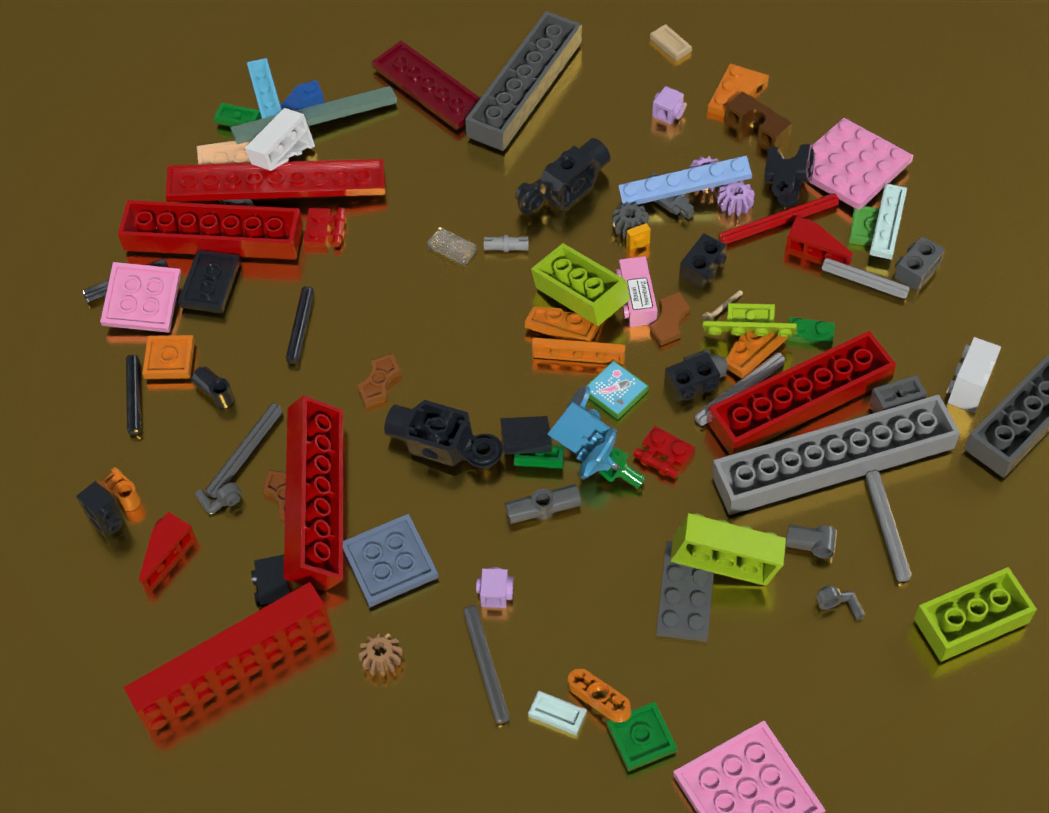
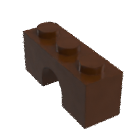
M742 91L726 105L725 120L740 130L750 124L759 125L757 141L767 148L780 147L790 138L792 123Z

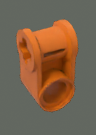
M113 467L111 473L103 480L97 481L123 510L133 511L140 506L141 497L135 485L116 467Z

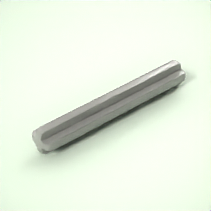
M826 258L822 265L823 271L903 299L907 297L910 287L830 258Z

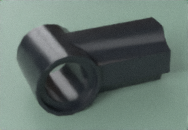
M206 366L199 367L194 371L191 377L192 383L208 395L218 408H227L233 404L234 395L228 380L218 377Z

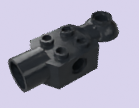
M591 138L580 148L574 145L568 151H564L557 160L546 166L541 178L536 182L530 184L525 182L518 187L515 192V198L517 199L520 212L527 215L537 210L544 198L564 212L593 188L599 171L611 160L607 147L600 140Z
M427 400L422 401L413 409L395 404L389 410L385 420L384 432L386 436L405 441L410 454L454 466L464 459L477 468L488 469L497 464L503 454V445L498 437L485 433L474 436L468 412Z

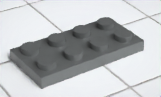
M666 541L656 636L707 642L714 573L670 562L673 542Z

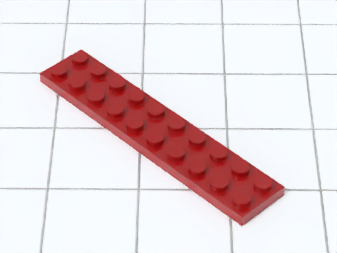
M383 159L286 162L271 171L251 163L167 165L166 202L385 195Z

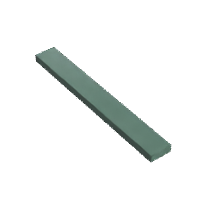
M388 86L295 111L304 114L306 122L310 126L397 103V96L392 88ZM277 115L231 127L236 143L241 144L252 141Z

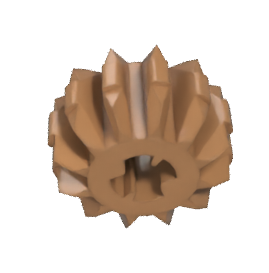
M378 631L374 639L367 635V643H361L360 650L362 652L358 654L359 660L363 662L362 668L364 670L370 669L372 676L380 671L383 677L386 674V670L394 673V665L401 664L400 656L403 654L402 648L398 647V639H392L389 633L381 637Z

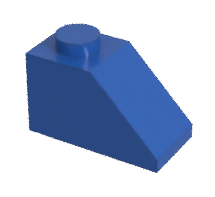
M317 80L296 86L280 106L281 110L287 108L295 111L325 103Z

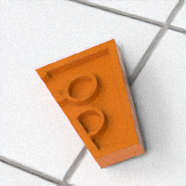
M730 64L708 105L707 112L725 117L726 105L742 91L752 96L757 92V88L760 85L768 82L769 75Z
M533 306L525 320V328L571 341L592 342L600 325L593 324L575 312H563L561 308Z
M745 333L735 342L726 358L728 370L740 378L745 377L789 337H780L778 334H768V336L760 337L755 336L754 333Z

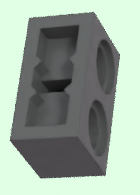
M922 236L917 243L913 242L909 246L906 256H901L896 262L895 278L918 291L941 264L945 248Z
M917 375L874 388L869 406L873 413L925 399L927 392Z

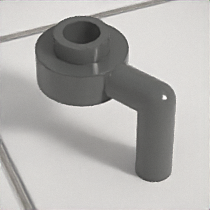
M708 349L683 358L685 361L708 352L720 372V378L726 376V370H728L726 359L718 354L713 355Z
M229 483L220 488L216 494L217 499L213 502L210 501L203 489L195 492L196 498L209 515H213L222 506H234L240 501L242 491L236 483Z
M829 585L821 588L815 597L819 608L822 610L831 609L841 602L847 601L856 620L865 617V613L853 591L840 592L838 587Z

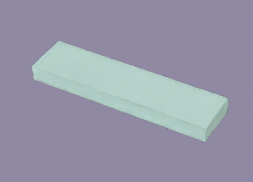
M885 183L869 255L892 260L907 192L906 187Z

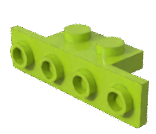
M728 303L727 322L703 321L704 332H708L710 335H721L722 332H731L735 336L754 333L755 336L760 337L768 336V334L791 337L792 334H797V324L774 323L775 304Z

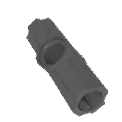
M575 484L551 491L548 489H538L532 496L505 502L510 524L536 517L542 520L548 519L555 512L581 506L580 493ZM540 503H547V505H545V506H541V505H539V504H540Z

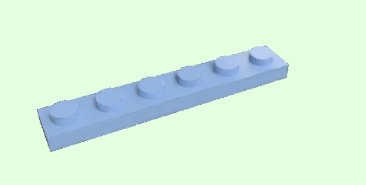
M742 156L618 186L623 206H625L626 202L630 205L637 202L638 205L751 179L752 173L747 156Z

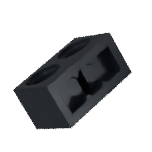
M703 233L681 261L679 277L703 288L707 281H712L717 268L725 264L728 256L726 254L727 244Z
M708 352L665 368L664 382L676 402L690 400L697 394L710 392L719 386L720 372Z
M94 481L76 496L87 519L105 537L118 531L122 524L125 523L114 498L98 482Z

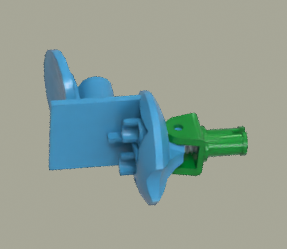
M583 385L575 393L565 412L547 435L578 455L577 459L582 462L579 471L581 479L584 480L598 471L609 482H613L616 478L621 477L638 489L645 476L628 466V453L618 448H613L617 430L613 427L610 428L600 421L601 416L598 411L594 409L586 410L590 388Z

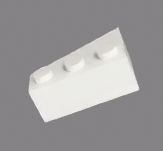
M284 108L245 147L251 164L271 171L288 162L291 156H299L302 154V150L315 147L304 114Z
M976 337L973 338L971 345L966 344L961 356L964 358L963 363H958L954 373L957 376L956 381L951 380L946 392L951 394L948 404L973 413L976 412L1001 346Z

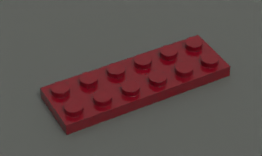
M402 40L372 61V68L456 130L466 124L465 119L481 99Z

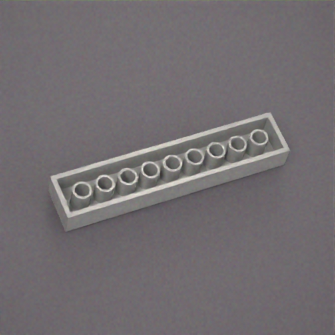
M935 395L713 460L712 477L728 514L732 515L867 475L869 471H880L954 449L960 432L940 395Z

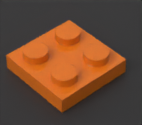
M148 336L142 372L144 379L190 378L195 344L194 336Z

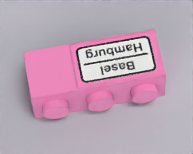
M646 256L620 259L619 269H615V274L626 280L630 300L622 306L624 319L628 318L629 327L651 325L657 321V306Z

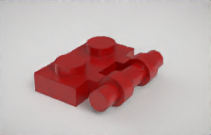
M309 208L303 240L304 248H326L327 241L332 242L334 247H340L341 241L344 239L343 226L347 220L346 210L338 208L337 214L331 216V209ZM330 226H334L332 231H329Z
M654 425L642 442V448L646 449V451L644 452L637 448L633 456L639 459L641 464L645 466L650 465L659 470L661 475H668L675 479L679 474V470L673 466L675 465L683 470L694 455L696 447ZM657 455L666 461L663 462L655 458V456Z

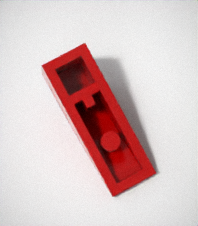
M796 217L787 236L785 250L824 262L826 258H830L851 266L853 253L818 223Z
M169 511L156 522L151 532L139 576V581L146 592L152 589L196 537L191 525Z

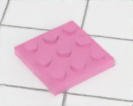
M113 262L100 321L101 325L170 333L181 270L178 268Z

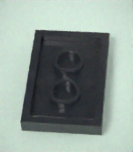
M197 249L178 300L179 307L223 313L241 263L240 255Z

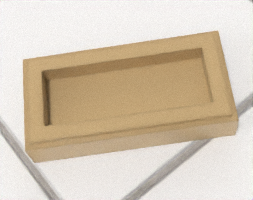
M666 24L650 33V39L675 61L692 52V46Z

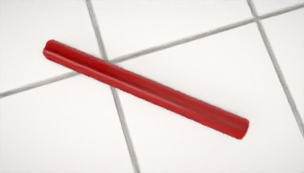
M833 193L720 232L718 239L725 244L794 221L796 217L803 218L837 206L839 198Z

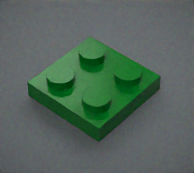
M656 702L631 711L630 718L625 722L607 721L606 725L628 772L677 752V746Z

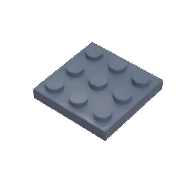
M409 514L343 541L344 554L369 607L439 578L438 572Z

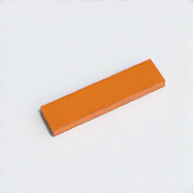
M533 338L532 357L607 364L614 360L618 364L623 365L625 362V345Z

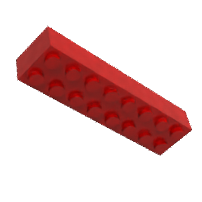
M127 200L118 237L124 251L196 254L198 249L240 255V257L296 260L303 222L300 209Z
M869 330L710 406L707 423L730 455L750 450L891 381L897 364Z
M303 395L287 408L283 579L302 585L311 582L314 588L327 591L343 580V410Z
M311 582L123 688L147 731L158 730L176 716H183L188 713L195 705L209 701L216 693L223 689L232 688L242 678L256 674L260 668L268 663H275L289 651L301 648L308 640L324 635L331 628L325 604Z

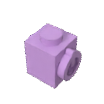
M665 86L661 93H657L654 98L652 117L670 125L674 119H680L687 103L683 102L684 94Z
M499 567L482 569V578H477L476 593H480L481 607L507 608V600H513L514 577L508 576V570Z

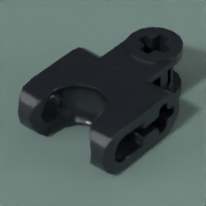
M811 144L800 145L798 153L790 159H784L785 157L779 150V147H770L768 150L764 173L767 185H772V192L777 196L779 204L783 207H791L796 204L799 199L801 183L811 182L815 152Z

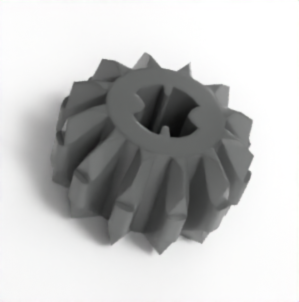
M626 202L625 206L619 204L612 213V226L616 234H622L624 238L627 235V230L645 223L648 224L649 221L648 212H645L644 206L638 207L637 202L633 205Z

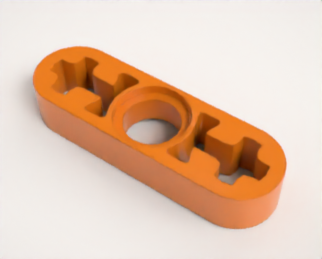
M579 668L569 673V689L574 695L613 722L621 723L630 718L631 705L627 697L585 669ZM598 691L606 693V696L602 699L592 697Z

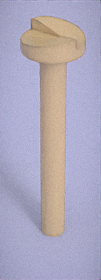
M741 290L737 291L713 312H705L702 315V321H715L714 317L727 308L728 303H733L743 295V292Z

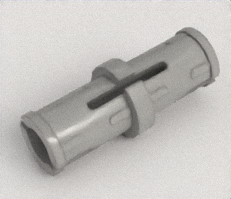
M504 235V237L484 236V251H528V237H509V235Z

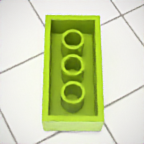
M564 243L531 268L537 289L597 326L602 324L630 300L627 282L624 278Z
M688 513L673 535L670 562L767 586L784 565L786 538L777 536L772 532L764 533L753 530L748 526L729 524L725 520H714L706 518L701 514Z
M1007 567L919 605L914 620L940 662L1030 623L1037 609L1010 568Z

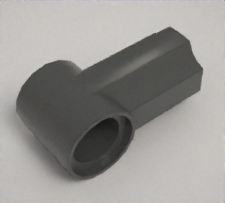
M789 524L785 547L812 551L815 556L820 558H831L835 555L837 530L824 525L814 529Z

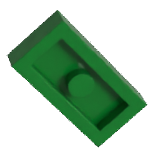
M221 103L214 116V121L216 124L233 127L260 120L261 113L260 110Z
M789 317L788 323L797 324V334H792L786 341L832 347L835 323Z
M552 445V452L515 454L514 465L563 468L564 446Z

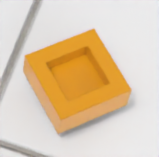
M647 223L627 230L626 245L629 250L641 248L650 243L651 229Z

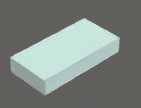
M538 691L528 712V717L577 736L587 714V709Z

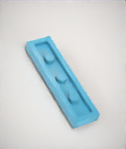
M267 58L247 62L262 119L278 115L282 110Z

